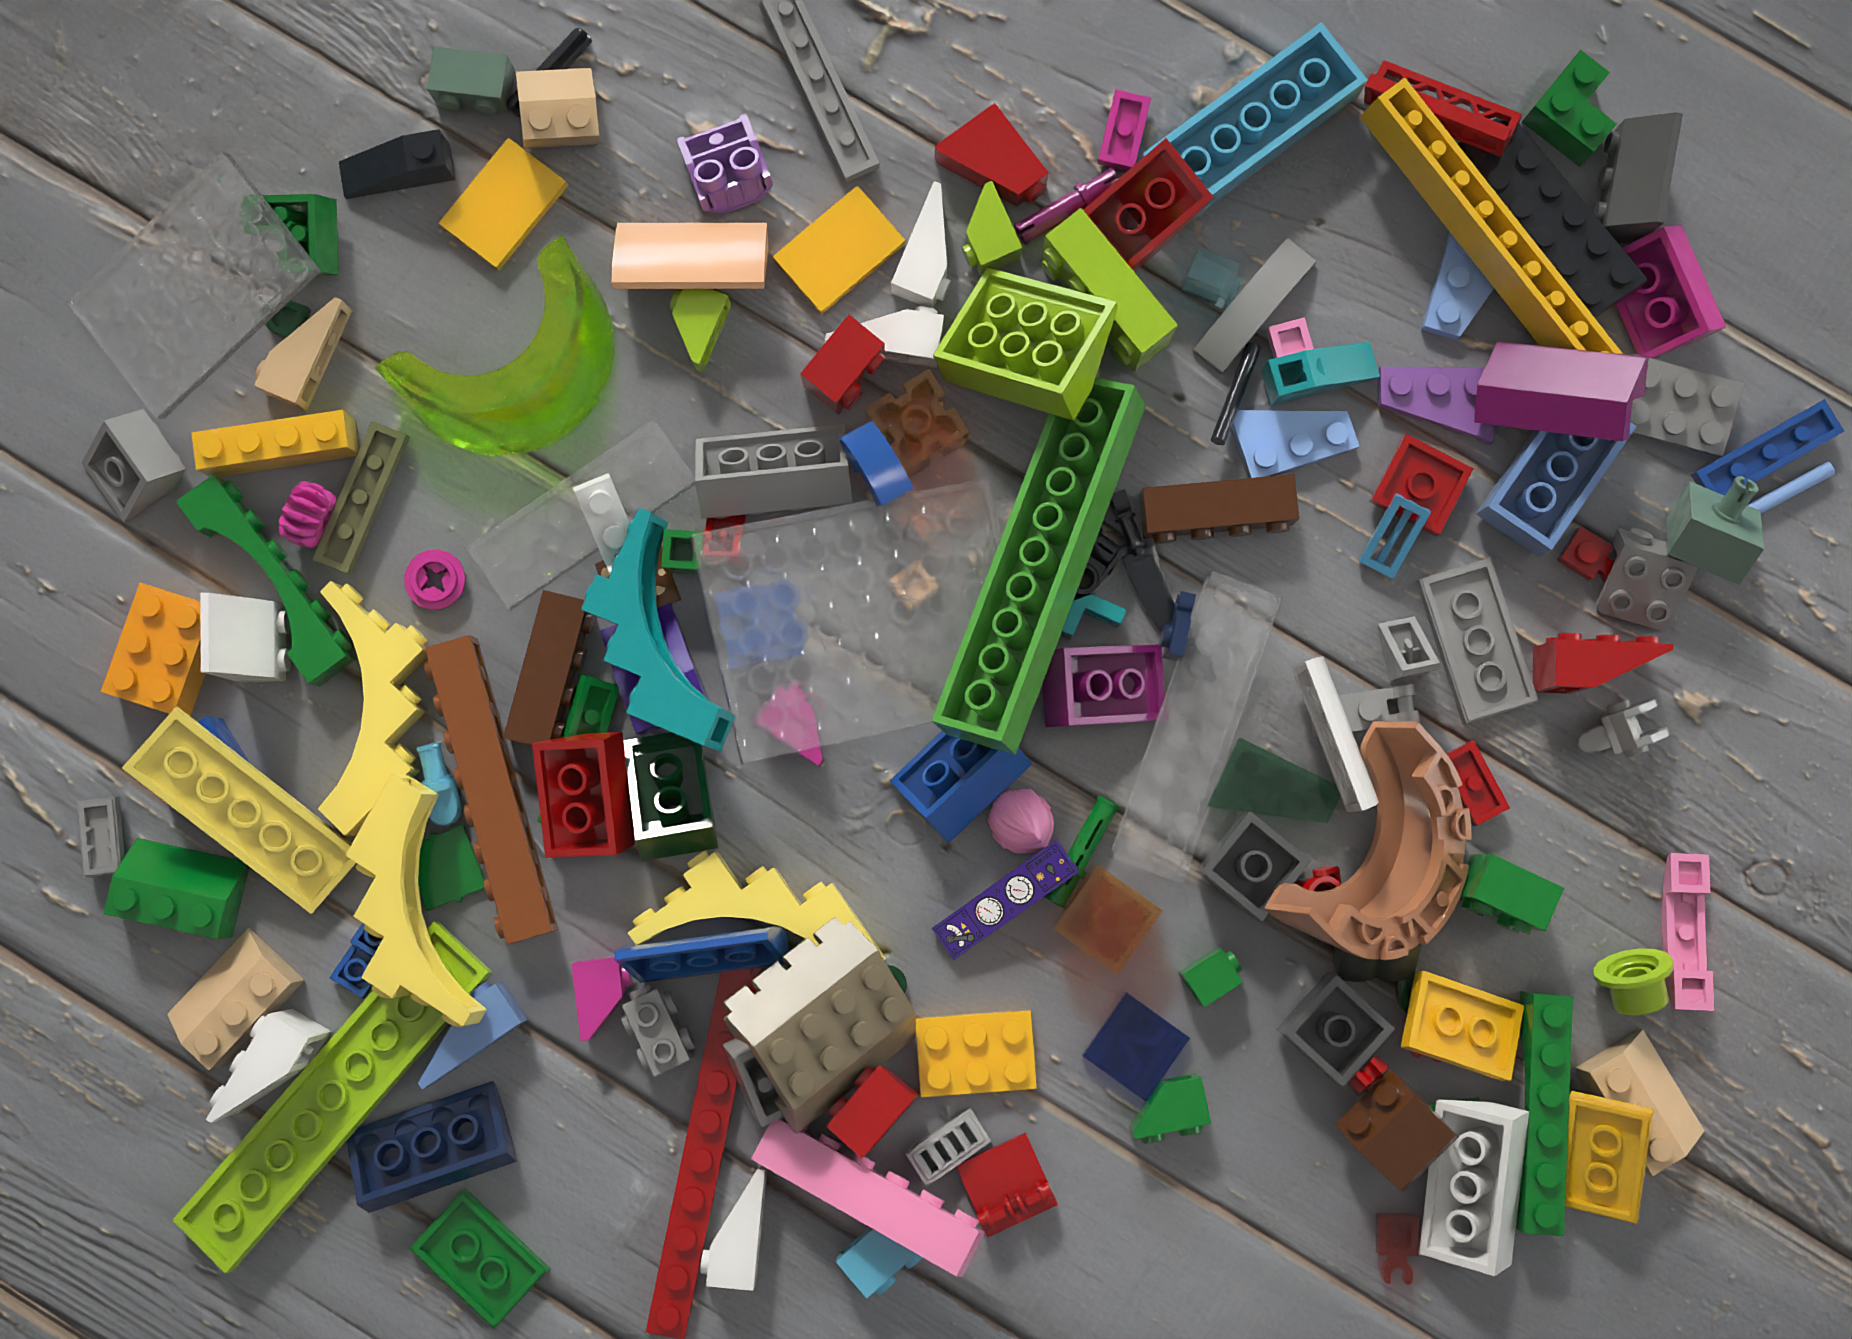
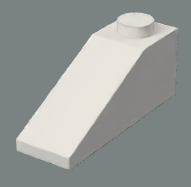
M935 181L891 282L892 294L930 308H934L937 299L940 301L945 299L951 280L946 278L947 256L941 184Z
M919 306L915 310L906 309L861 323L885 343V351L882 353L886 357L885 360L937 368L933 354L941 343L944 315L937 314L938 311L936 309ZM834 332L826 334L825 342L830 338V336Z
M759 1165L717 1233L710 1245V1250H703L701 1274H707V1287L753 1291L755 1288L768 1170L762 1165Z

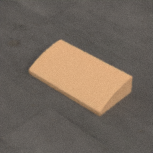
M617 223L612 262V289H764L769 250L767 223Z

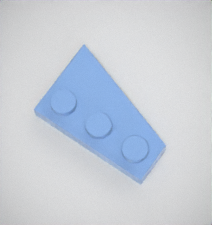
M1450 231L1421 330L1457 340L1494 287Z
M1238 410L1231 427L1248 478L1275 476L1357 450L1360 447L1348 411Z

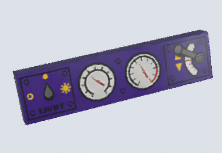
M1056 839L939 922L932 930L953 960H955L1080 870Z

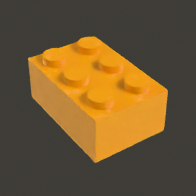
M140 582L100 692L168 714L177 706L191 716L206 674L201 672L200 601Z

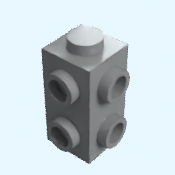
M649 983L628 993L631 1001L622 1005L625 1013H622L620 1017L627 1033L630 1036L635 1034L641 1048L636 1051L645 1071L651 1069L655 1077L694 1057L692 1049L696 1048L695 1041L688 1027L681 1028L675 1014L679 1013L680 1010L671 991L665 993L662 986L652 990Z

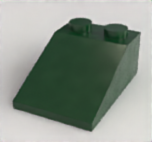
M673 732L624 740L635 841L642 861L717 849L718 841L702 745Z

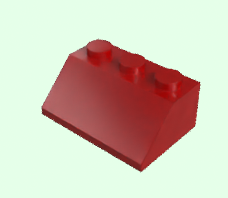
M589 733L532 743L545 858L618 855L634 846L635 839L623 733Z

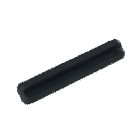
M581 27L575 28L535 71L568 69L592 43L591 37ZM517 89L507 100V107L515 116L520 117Z

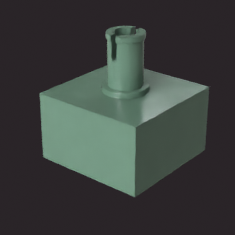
M1737 476L1724 496L1689 481L1666 516L1667 555L1740 585L1764 550L1760 510L1748 506L1752 497L1758 492V486L1750 479L1746 481L1745 485H1742L1745 477Z

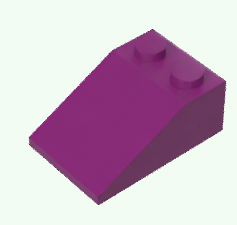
M1159 644L1055 649L1042 683L1045 728L1166 720L1162 648Z

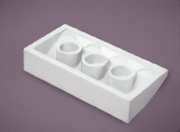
M1321 656L1305 661L1292 668L1346 812L1363 811L1377 805L1379 801L1324 657Z

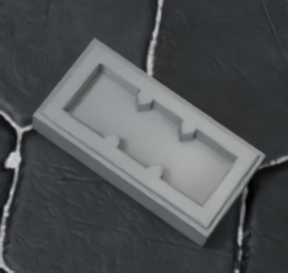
M120 797L77 801L83 878L113 875L125 857Z

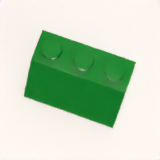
M137 838L112 876L103 914L214 939L233 937L250 867L238 859Z

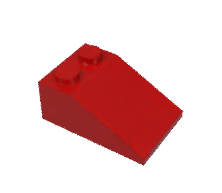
M1165 138L1083 211L1130 268L1136 272L1168 244L1215 197L1169 140Z

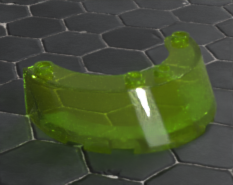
M563 235L546 245L538 255L537 266L541 273L545 292L544 313L534 339L512 362L485 374L463 376L434 369L409 352H397L374 367L415 417L442 440L466 449L469 452L482 455L499 456L501 454L520 452L525 454L549 446L568 435L585 420L598 403V397L604 388L607 378L610 377L613 365L612 320L600 290Z

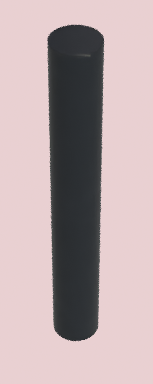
M1248 342L1211 436V441L1216 445H1225L1261 350V346L1257 343Z

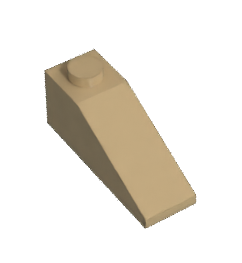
M333 298L269 351L266 360H262L256 369V382L254 386L266 395L307 411L351 315L352 309L341 299Z

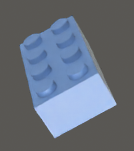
M1630 422L1629 437L1631 436V434L1633 433V431H1634L1635 428L1637 427L1636 425H1634V424L1631 423V422ZM1533 430L1476 515L1539 557L1554 548L1627 440L1615 441Z

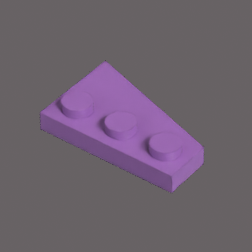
M1380 367L1378 369L1380 378L1377 379L1378 407L1418 421L1425 420L1443 426L1445 430L1457 434L1461 432L1476 437L1478 441L1487 444L1494 442V425L1474 422L1477 384L1485 368Z

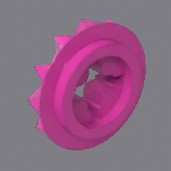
M437 549L427 550L418 554L409 563L404 576L405 589L409 597L417 605L425 609L441 610L455 604L459 596L465 592L466 574L461 562L452 554ZM427 568L438 575L443 572L445 573L441 580L444 585V592L435 586L427 588V584L431 581L426 570Z

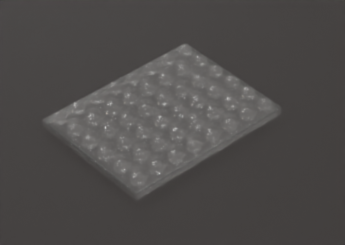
M988 478L905 493L883 506H876L874 500L691 535L690 539L729 712L736 715L732 726L741 764L933 723L931 721L1002 537Z

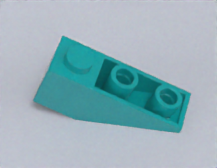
M1370 341L1304 350L1268 360L1261 370L1271 406L1380 378Z

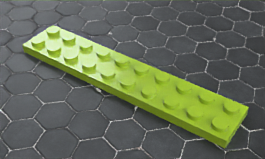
M433 921L427 928L433 946L445 968L463 990L471 996L472 991L483 984L493 972L441 923ZM372 991L172 1221L225 1274L233 1272L449 1024L441 1018L442 1012L433 1006L428 1007L417 1003L410 995L385 999Z

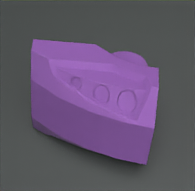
M747 114L739 116L740 119L691 137L685 139L684 136L677 138L703 211L720 214L732 212L759 202L773 186L770 173Z

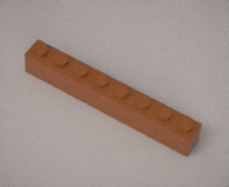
M466 635L426 647L428 658L423 659L424 669L428 679L435 682L438 694L433 696V701L439 717L445 718L448 731L443 733L444 742L450 754L454 753L458 768L453 770L454 778L458 789L465 791L468 804L464 805V814L469 827H474L478 841L474 842V851L479 864H485L488 878L484 879V887L488 899L495 901L498 916L494 917L497 934L500 939L505 938L508 945L558 931L506 739L503 738L504 731L479 641L471 635Z

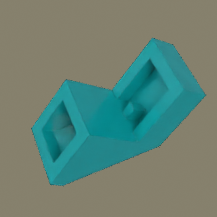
M1093 594L1074 600L1061 636L1068 639L1072 638L1083 613L1118 628L1127 610Z

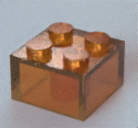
M1094 865L1051 928L1118 975L1163 910L1101 866Z

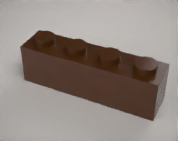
M1295 474L1142 488L1139 494L1143 539L1153 538L1155 544L1175 542L1176 536L1191 535V540H1206L1214 538V532L1229 531L1230 537L1250 535L1252 534L1251 529L1266 528L1267 533H1282L1289 531V526L1294 525L1299 520Z
M543 590L503 738L531 746L534 742L562 738L566 722H562L566 707L571 708L577 686L572 685L576 670H582L586 660L587 650L582 648L586 633L591 634L593 632L596 622V616L581 610L585 600Z

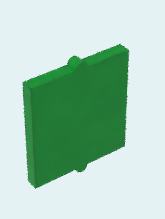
M464 825L440 834L431 833L428 839L422 841L419 857L418 885L428 911L452 901L456 903L461 902L464 896L485 888V877Z

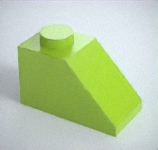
M992 181L985 183L966 230V245L962 246V251L969 267L976 266L980 276L983 275L987 267L992 269L1001 268L1021 259L1022 245Z
M676 289L670 302V309L673 310V318L696 371L704 373L732 305L728 295L713 289Z

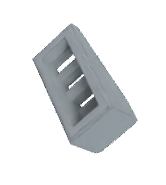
M970 1107L906 1149L905 1154L927 1187L992 1140ZM964 1122L967 1123L977 1139L971 1144L959 1127ZM953 1131L964 1148L959 1152L956 1151L947 1137V1134ZM940 1140L950 1156L946 1161L942 1159L934 1146V1143ZM924 1150L928 1151L937 1165L932 1170L920 1154Z

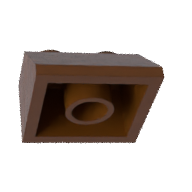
M1391 1069L1335 1123L1353 1146L1402 1193L1459 1138L1419 1093Z

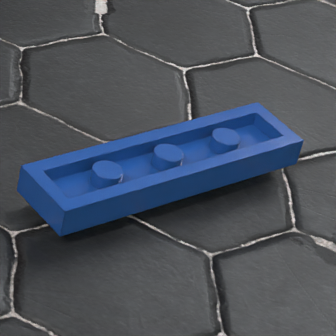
M1824 399L1694 472L1691 476L1696 484L1725 496L1737 476L1745 477L1742 485H1745L1748 479L1755 483L1843 433L1844 429Z

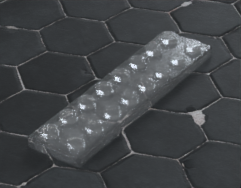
M1216 571L1208 572L1191 621L1184 656L1177 661L1109 858L1174 882L1184 883L1282 597Z

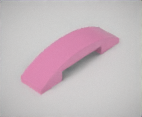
M1669 853L1667 856L1662 894V949L1673 958L1674 970L1666 977V984L1671 1007L1676 1010L1714 1011L1713 971H1707L1705 894H1710L1709 855Z

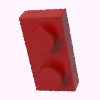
M1474 740L1446 753L1463 785L1458 787L1463 808H1469L1472 826H1478L1510 809Z

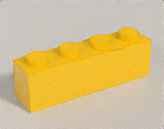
M344 410L191 432L196 470L209 477L213 474L217 477L356 457L359 451L356 419Z

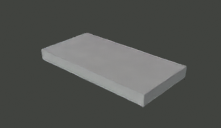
M1491 558L1416 581L1463 725L1539 702Z

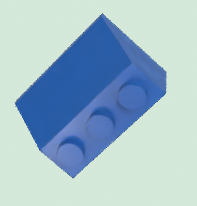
M941 731L889 781L949 843L1025 772L1032 763L1020 748H1018L1016 755L949 736Z

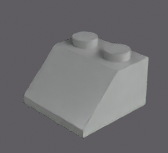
M144 409L104 420L82 461V465L123 523L130 521L174 490L186 470L180 456L172 450L162 436L158 425L152 422Z

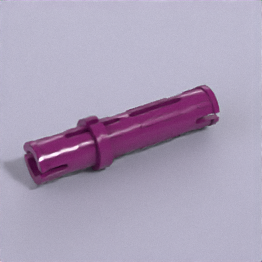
M1109 168L1106 172L1085 184L1080 182L1074 185L1072 192L1020 222L1014 223L1018 235L1031 228L1020 237L1021 241L1027 245L1033 239L1061 224L1080 208L1084 210L1119 179L1117 178L1104 185L1114 179V176L1117 175L1116 172Z

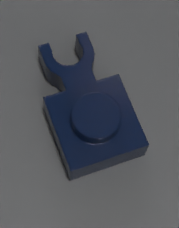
M1181 591L1180 595H1177L1173 618L1170 621V625L1164 624L1160 635L1159 646L1164 647L1162 658L1178 661L1184 656L1196 594Z

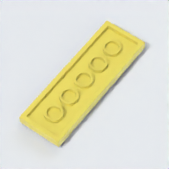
M177 706L122 767L124 771L310 914L315 911L356 864V862L345 856L352 845L351 842Z

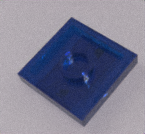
M1125 992L1082 1056L1146 1102L1190 1037Z

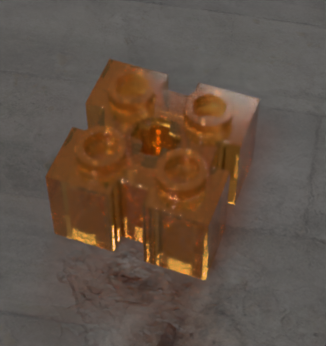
M930 369L904 383V395L895 400L891 392L864 408L867 421H873L886 440L889 438L893 443L890 446L909 478L930 466L931 453L939 450L944 457L969 442L970 432L955 408L952 407L947 411L943 409L945 392ZM917 419L918 423L923 420L925 422L923 430H911L910 421Z

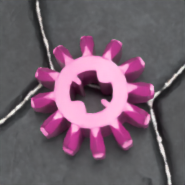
M302 481L292 489L291 495L287 497L286 504L282 508L283 512L279 519V535L298 546H305L311 549L320 542L335 507V495L321 485Z

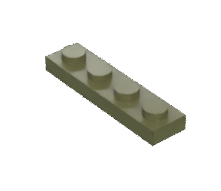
M371 421L312 560L348 575L352 574L410 439L407 434Z

